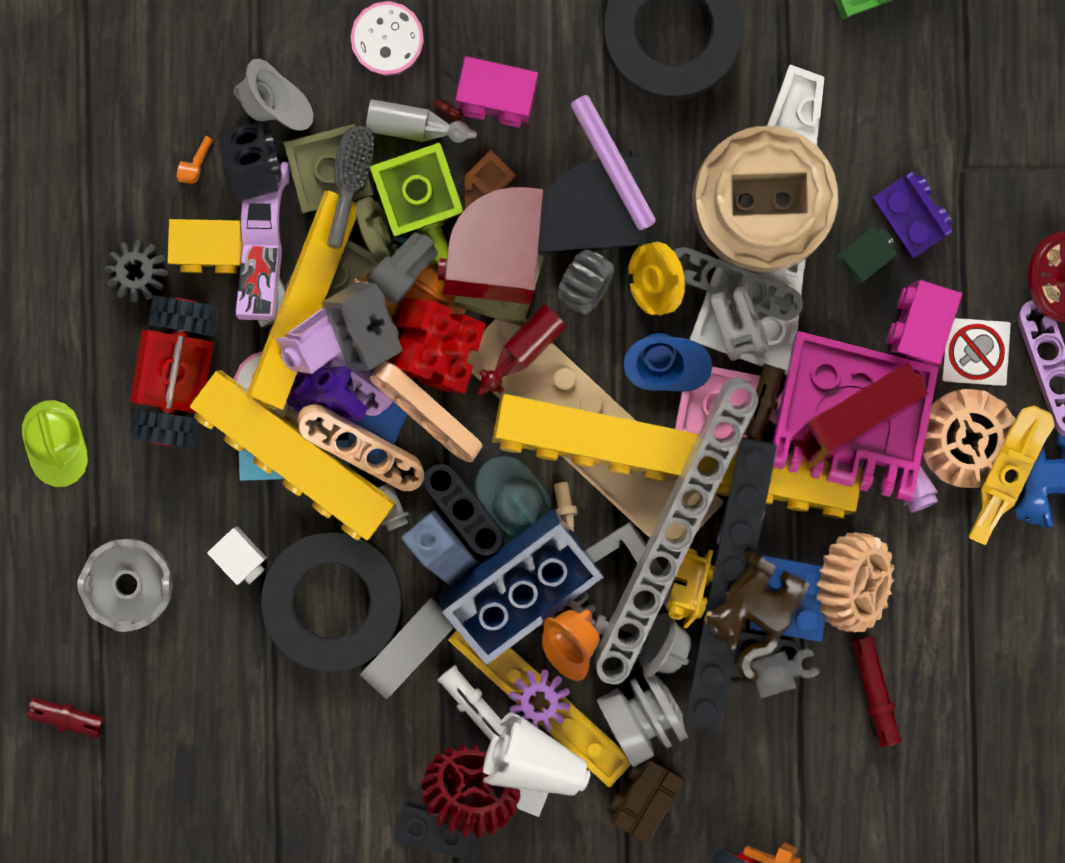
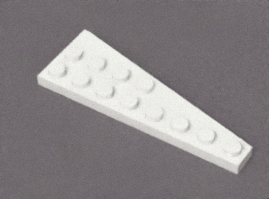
M789 65L767 126L783 127L806 137L817 146L824 77ZM779 193L776 196V203L779 206H787L789 197L784 193ZM743 194L739 204L744 208H748L752 205V198L747 194ZM805 259L784 270L749 272L793 288L801 295ZM716 267L709 285L714 288L725 286L728 280L726 271L721 267ZM749 280L743 284L746 285L752 302L757 301L761 297L762 288L758 282ZM769 286L768 297L761 305L762 307L769 309V302L771 301L781 306L780 313L785 314L788 310H795L796 305L791 302V295L786 294L783 299L774 297L772 294L776 289ZM707 292L689 340L727 354L722 332L711 303L713 294ZM730 301V308L735 321L742 324L739 312H736V303ZM756 311L767 335L768 350L761 353L755 350L741 354L740 359L761 367L764 363L781 368L786 371L784 375H787L794 336L798 330L799 315L792 320L782 321Z

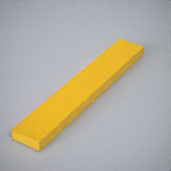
M330 190L324 191L246 396L278 410H283L297 371H291L283 362L281 349L276 339L278 337L287 338L286 334L322 308V302L325 301L357 217L356 203L352 201L341 249L328 247L327 241L338 199V194Z
M457 630L448 639L450 643L508 696L510 691L523 692L515 684L517 678L523 680L526 685L530 684L527 678V672L530 670L534 672L535 680L541 681V674L511 647L486 665ZM537 691L536 697L531 695L529 701L534 703V709L543 710L542 705L547 707L550 703L549 700L545 699L544 692ZM566 697L559 698L558 701L570 703V710L557 708L556 711L563 716L564 721L560 724L551 716L549 720L552 730L548 732L564 747L585 760L587 768L610 788L631 765L623 749ZM538 721V723L544 728L543 721Z

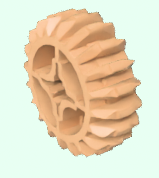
M847 533L844 537L839 536L836 544L830 545L829 555L823 557L824 566L819 570L821 577L820 581L816 584L819 586L820 592L816 599L821 602L819 612L824 614V621L831 623V626L847 632H865L867 628H873L876 620H881L882 609L888 607L887 599L892 594L890 588L894 582L892 578L894 565L890 563L892 553L887 551V544L881 542L880 538L865 533Z

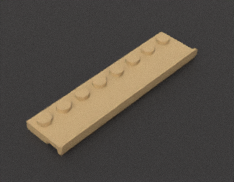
M495 319L484 331L478 352L470 351L467 360L468 364L473 365L472 374L480 381L482 376L479 372L483 368L486 371L495 370L503 345L521 326ZM553 343L527 369L503 377L502 386L505 389L501 394L497 391L493 392L499 399L504 394L636 421ZM563 457L650 538L677 480L666 478L665 483L644 479V473L630 470V475H620L609 472V466L594 463L593 468L573 465V458ZM688 490L682 496V504L686 506L696 504L700 498V492ZM716 494L698 530L724 503ZM679 523L670 525L666 529V537L670 539L679 538L684 532V526Z

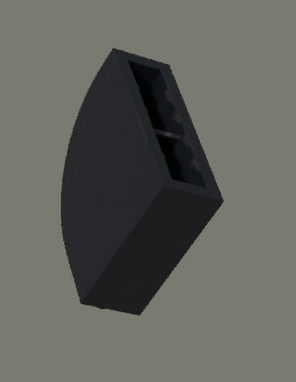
M630 150L619 151L643 195L640 156H632ZM600 159L582 163L568 170L552 184L542 200L538 254L584 251L585 249L630 248L646 244L645 229H637Z

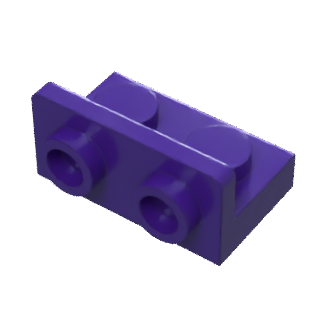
M910 172L871 198L911 259L950 235L952 230L949 226L953 224L946 210L941 205L936 208L929 195L932 194V190L922 175L916 177L913 172Z
M346 366L320 367L312 374L297 371L286 403L298 412L310 404H318L349 421L364 420L368 409L366 405L356 398V394L353 391L345 388L351 374V370Z

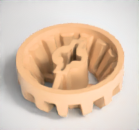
M974 389L957 390L938 398L931 405L922 452L923 462L933 475L943 482L957 487H982L1011 426L1016 420L1006 407L1007 404L989 394V392ZM969 413L985 416L992 422L994 427L986 430L979 423L972 422ZM954 422L955 428L951 434V444L947 445V432L951 423ZM966 428L969 433L977 434L978 438L973 440V449L970 445L962 443L961 439L966 437ZM997 433L996 448L987 459L984 450L988 445V435ZM955 449L960 454L967 455L970 464L957 460L950 450Z

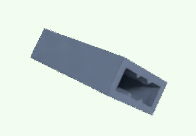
M436 510L402 537L425 567L449 586H452L480 565V562Z

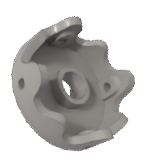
M128 538L108 542L93 551L79 575L77 588L88 614L95 621L115 631L127 632L145 627L160 617L171 599L173 579L168 562L156 548L141 540ZM123 574H130L137 581V588L131 595L123 594L118 589L117 582Z

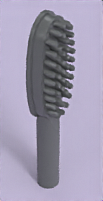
M355 126L349 128L345 132L336 154L334 180L340 191L327 241V246L334 249H341L354 193L363 186L372 163L374 137L367 127Z

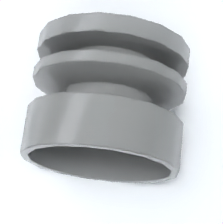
M644 674L650 686V689L645 692L642 691L635 678L630 680L635 696L630 700L618 688L596 699L633 767L654 756L650 742L651 738L657 736L666 748L672 746L665 733L667 729L672 727L680 741L688 738L685 732L683 715L666 684L655 675L647 677Z

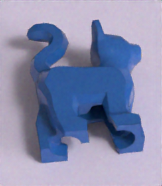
M1060 433L1055 434V441L1062 449L1061 459L1047 460L1044 447L1042 446L1023 486L1024 497L1021 503L1014 509L1017 520L1025 521L1028 524L1041 525L1042 529L1053 527V511L1047 498L1048 494H1065V436H1062Z

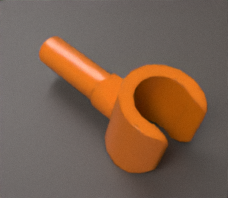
M205 136L192 163L180 161L177 170L179 182L194 184L199 180L201 164L213 142L212 138Z

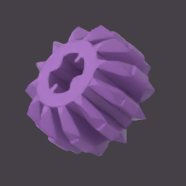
M530 670L527 672L529 685H526L519 678L515 680L516 686L523 692L510 691L508 697L512 700L521 701V703L511 706L509 711L514 714L523 711L522 718L525 720L531 718V724L537 728L538 721H543L545 730L551 731L552 726L549 720L551 716L560 724L564 721L563 716L556 711L557 708L570 710V703L558 701L559 698L570 694L569 689L563 688L555 691V688L562 681L560 676H556L548 684L546 683L548 670H542L541 681H536L534 672ZM537 691L544 692L545 699L550 701L547 707L542 705L543 710L534 709V703L529 701L531 695L536 697Z

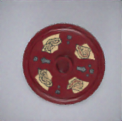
M1065 231L1055 232L1045 237L1035 248L1028 266V287L1034 304L1044 316L1060 323H1065Z

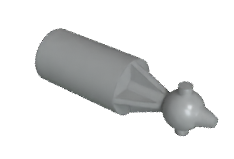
M373 99L370 101L366 127L372 133L420 142L448 135L452 141L460 143L477 136V132L470 129L465 122L454 121L448 124L429 109Z

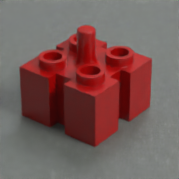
M404 298L396 326L403 328L399 340L403 351L385 362L396 366L410 378H418L417 382L439 391L465 394L473 370V365L467 363L470 351L478 352L486 324L464 314L452 313L453 309L432 300Z

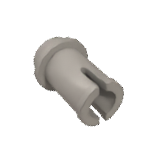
M390 484L378 487L397 502L381 523L382 526L386 525L387 530L391 531L408 524L406 516L409 513H404L395 488Z

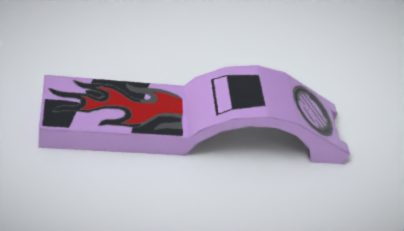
M289 162L281 163L282 175L276 176L279 191L242 201L241 230L243 250L236 316L239 320H275L282 257L279 210L282 191L285 185L289 184Z

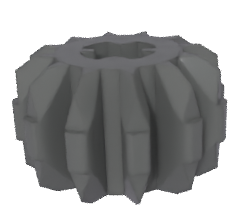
M135 240L133 252L127 243H121L120 249L124 254L122 257L114 252L109 254V257L117 262L116 267L105 266V272L117 275L107 282L108 286L116 287L122 284L117 292V296L124 298L130 291L131 301L135 303L139 302L140 290L147 300H151L153 293L149 287L153 286L162 291L164 285L156 281L157 276H168V270L157 269L156 267L166 261L165 256L159 255L152 258L156 252V246L150 244L143 252L141 240ZM139 262H142L141 270L145 273L142 278L135 277V281H132L133 273L129 270L132 264L138 266Z
M585 249L575 256L574 261L569 264L567 271L563 274V280L559 284L558 298L567 307L576 312L579 311L584 314L591 312L597 307L599 301L603 299L605 292L609 289L608 286L613 279L614 265L603 255Z

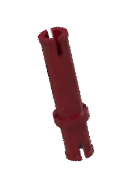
M871 635L852 640L851 645L853 646L869 708L866 709L867 714L872 716L879 747L901 743L902 738L900 737L893 711L896 709L895 702H891L874 636Z

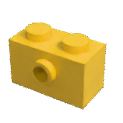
M169 219L168 264L180 266V272L202 273V266H215V273L237 274V267H241L243 250L241 221Z

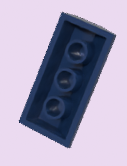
M554 508L438 595L442 613L487 665L541 625L546 618L553 616L604 578V576L576 534Z

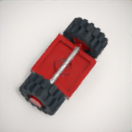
M153 296L148 325L177 331L167 334L142 329L130 402L156 406L163 413L134 408L129 438L151 441L150 443L165 446L174 445L195 448L199 422L195 418L170 413H174L175 410L197 413L190 408V405L207 384L214 342L187 337L188 333H184V331L214 336L218 313L217 306L197 303V301L181 298L173 299Z

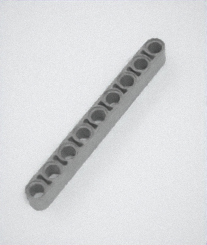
M729 379L721 387L595 652L594 664L600 679L605 683L618 684L629 675L756 409L758 402L757 393L744 379ZM739 388L746 389L748 397L745 403L738 406L730 404V395L734 390ZM722 422L730 423L732 430L728 437L725 439L714 437V428ZM705 456L716 458L713 470L706 473L698 471L697 466L700 459ZM697 490L700 492V498L696 504L692 506L682 504L681 499L685 492ZM675 523L682 524L684 532L679 538L670 539L666 537V529L670 525ZM656 557H665L669 561L666 569L661 572L650 570V563ZM642 590L653 593L651 601L646 605H638L634 602L635 595ZM630 623L637 626L636 633L629 638H623L618 635L620 627L624 624ZM614 656L622 660L620 666L615 670L608 671L602 668L603 662L609 657Z

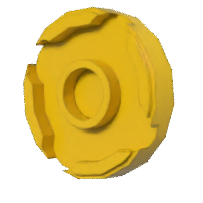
M658 241L638 246L633 252L628 266L629 274H633L634 283L630 284V289L634 299L646 313L651 315H663L674 312L681 304L685 290L684 273L676 253L667 244Z

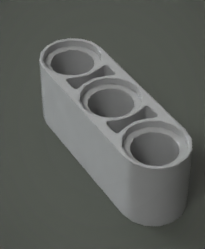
M431 597L361 672L360 676L386 700L454 628L442 613L440 605Z

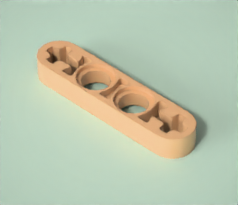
M383 362L376 366L370 375V380L377 388L452 454L466 462L474 461L483 445L470 431L396 366L388 362Z
M310 404L299 412L297 417L298 427L301 435L306 440L399 490L413 491L423 483L424 470L420 460L414 455L324 406ZM320 417L322 425L330 430L328 438L325 429L318 425L309 429L308 420L315 421ZM341 433H353L356 436L355 442L349 447L338 446L336 439ZM374 449H382L387 453V456L383 462L372 464L367 461L368 453ZM394 459L397 467L405 471L412 467L414 475H406L402 478L399 469L392 466Z

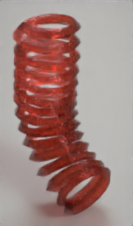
M437 98L438 100L434 103V108L436 107V109L456 121H463L465 119V116L461 120L458 119L460 113L462 117V111Z

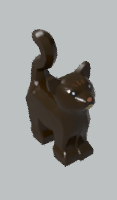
M748 550L744 556L748 562L746 570L730 587L724 604L706 613L705 622L710 627V631L715 634V639L726 641L728 649L732 651L736 649L746 618L763 629L766 633L764 642L749 645L740 653L737 661L739 674L742 678L752 681L758 679L759 673L752 668L751 661L754 658L770 655L776 648L780 637L791 626L793 612L801 604L810 584L784 570L779 578L781 582L779 590L775 593L766 590L767 584L773 576L775 565Z

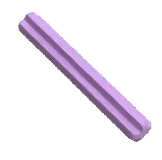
M585 95L574 100L571 103V107L638 230L650 227L655 223V217L591 99Z

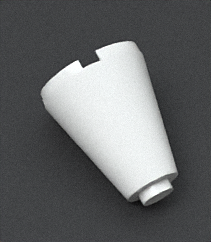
M510 712L502 719L499 725L506 728L501 736L494 734L485 757L483 773L489 775L484 778L485 783L574 796L578 790L583 791L586 788L590 778V771L587 770V762L517 714Z

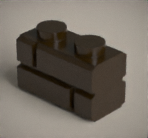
M652 758L635 767L632 766L626 777L627 780L631 781L624 794L619 791L617 792L608 808V811L613 813L610 817L612 824L646 844L651 842L686 782L682 775Z

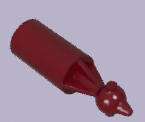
M543 304L503 345L495 370L486 371L483 368L479 372L482 377L477 393L480 396L496 391L501 394L505 389L502 386V378L527 369L568 326L547 305Z

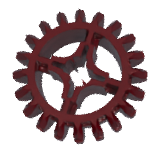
M462 743L457 751L449 746L444 751V755L437 753L433 758V762L426 767L425 777H423L421 783V791L423 792L422 804L428 805L427 815L437 816V826L447 824L449 826V834L455 830L462 831L464 839L470 832H474L477 838L480 839L485 831L493 836L497 832L498 827L504 829L508 825L509 820L512 819V816L515 815L521 796L518 788L489 784L493 788L492 790L488 783L484 782V778L489 776L483 773L487 751L486 753L479 751L478 744L472 750H468ZM444 784L449 787L448 791L454 796L453 798L447 792Z

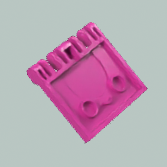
M798 331L794 336L772 443H777L773 468L783 470L787 460L789 445L792 443L793 447L790 453L788 471L797 473L802 464V454L793 442L792 437L809 420L909 363L912 369L918 370L926 382V390L929 394L917 404L830 457L826 481L852 487L856 479L860 460L864 461L860 474L859 489L868 491L873 482L875 465L887 467L881 482V495L890 496L892 494L897 471L899 470L900 474L897 479L895 498L911 502L916 488L939 367ZM824 462L812 469L810 468V477L819 479Z

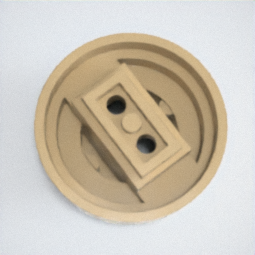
M776 126L748 128L733 134L721 142L701 165L696 175L692 192L694 220L700 235L708 247L727 263L753 272L784 270L809 257L830 231L838 206V189L835 174L823 152L801 134ZM784 193L789 197L787 206H779L776 203L777 194ZM743 194H747L752 198V205L748 208H744L739 204V197Z

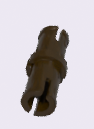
M764 363L755 390L758 397L757 406L743 434L762 441L772 409H777L778 403L775 400L783 376L786 373L781 368Z

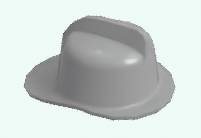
M262 59L251 60L247 65L246 77L233 90L234 95L241 102L246 113L257 121L263 122L277 119L290 129L299 131L308 129L313 123V111L305 95L280 75L267 61Z
M668 613L658 615L648 633L650 635L648 641L642 645L644 648L642 656H638L640 665L647 677L653 676L657 671L673 673L682 665H687L690 662L688 656L691 648L690 634L676 623L675 619L670 618Z

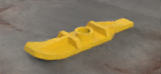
M1034 405L1022 409L1017 416L981 489L982 509L968 536L970 539L986 545L1002 514L1016 504L1042 446L1055 427L1050 412ZM1014 469L1017 474L1015 480L1010 483L1006 482L1005 473L1008 470Z

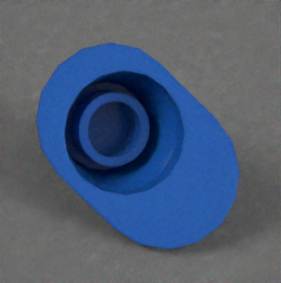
M663 333L651 334L634 343L625 354L623 363L628 379L632 384L641 389L681 392L693 391L703 386L710 378L713 367L711 357L703 346L693 340L675 338Z

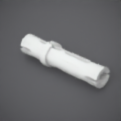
M455 665L437 679L457 701L458 705L456 707L460 712L465 711L490 741L494 734L502 735L506 728L499 725L502 720L481 697L483 693L480 689H474Z

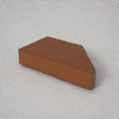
M492 150L465 175V209L480 197L506 188L517 177Z

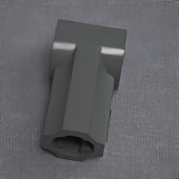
M415 232L400 246L392 257L387 256L368 277L367 281L369 283H377L384 296L396 305L408 293L417 281L416 278L436 258L439 252L436 250L434 242L428 236Z

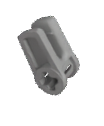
M746 285L738 286L733 294L737 306L736 312H739L742 324L735 321L730 308L731 302L727 300L724 292L715 293L711 298V303L722 332L724 346L732 361L740 359L741 354L755 350L761 353L768 350L765 329L757 316Z

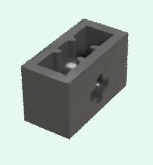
M354 283L322 302L348 369L370 371L403 351L398 339V330L390 319L385 306V296L378 288L377 283Z

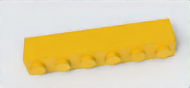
M222 370L216 371L190 405V408L197 412L194 418L211 430L216 426L226 434L223 438L224 441L234 449L241 452L245 448L255 456L253 462L265 472L271 474L274 470L285 478L282 484L298 496L305 493L313 499L312 507L323 516L330 518L331 515H334L344 524L341 528L348 535L358 541L361 537L368 541L397 502L335 455L306 440L301 435L298 427L270 406L246 396L248 390Z

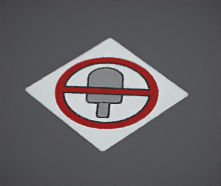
M955 318L945 348L943 381L1005 386L1007 382L1011 323Z

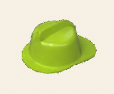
M55 400L43 401L33 406L25 415L22 424V437L30 465L35 475L45 484L54 487L69 486L78 481L84 474L88 463L87 448L76 414L66 404Z

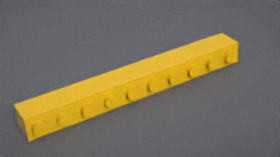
M504 394L500 398L492 442L500 443L499 449L507 452L521 453L522 448L536 451V457L556 461L558 456L573 458L572 464L576 466L593 468L594 463L609 466L608 471L611 473L630 475L631 470L644 473V479L665 483L666 478L678 480L699 434ZM738 446L715 492L718 495L729 497ZM790 453L787 455L783 470L773 468L766 504L772 505L773 500L787 502L786 508L801 512H808L809 507L823 510V516L835 519H844V514L849 515L856 512L862 468L858 467L856 479L852 487L826 481L829 463L826 460L819 479L810 477V466L803 456L801 467L797 473L788 471ZM705 456L700 459L697 466L698 471L706 473L713 470L716 458Z

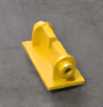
M689 548L674 578L686 583V585L673 583L671 586L666 609L669 611L668 616L672 619L680 620L683 617L685 618L683 628L687 629L696 618L700 619L706 609L707 598L703 597L705 586H708L712 580L715 567L710 564L713 555L712 550H709L702 558L697 556L696 550Z

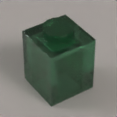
M873 226L836 256L860 284L897 255L893 249L896 242L884 228L878 231Z

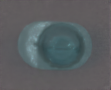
M510 456L495 457L487 461L479 470L476 478V493L493 519L508 534L517 537L552 511L551 500L546 490L529 468L520 460Z

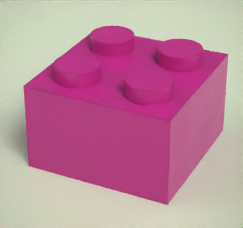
M465 56L456 96L457 108L462 109L463 116L484 120L486 114L498 117L499 124L520 128L521 122L529 124L538 84V72Z
M922 280L913 282L907 288H903L897 303V309L902 310L899 321L891 324L886 338V344L891 345L889 353L933 366L940 365L962 293Z

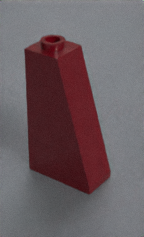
M906 363L809 420L792 437V440L812 469L920 402L929 394L926 390V382L918 370L912 369L910 364Z

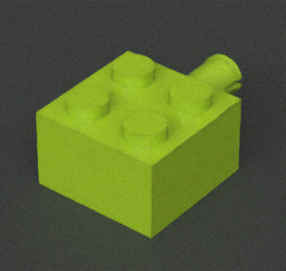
M440 142L370 166L395 239L415 232L421 235L425 234L434 242V246L439 252L430 264L439 263V258L446 259L448 245L442 226L445 225L444 222L459 218L463 213V208Z

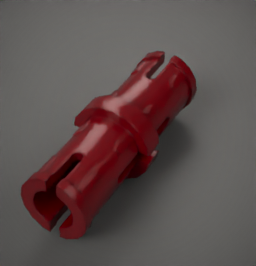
M33 696L29 705L31 710L27 712V719L29 720L32 719L56 726L57 731L65 733L66 730H70L98 739L102 729L100 725L104 722L103 716L73 709L72 704L66 703L62 706L38 699Z

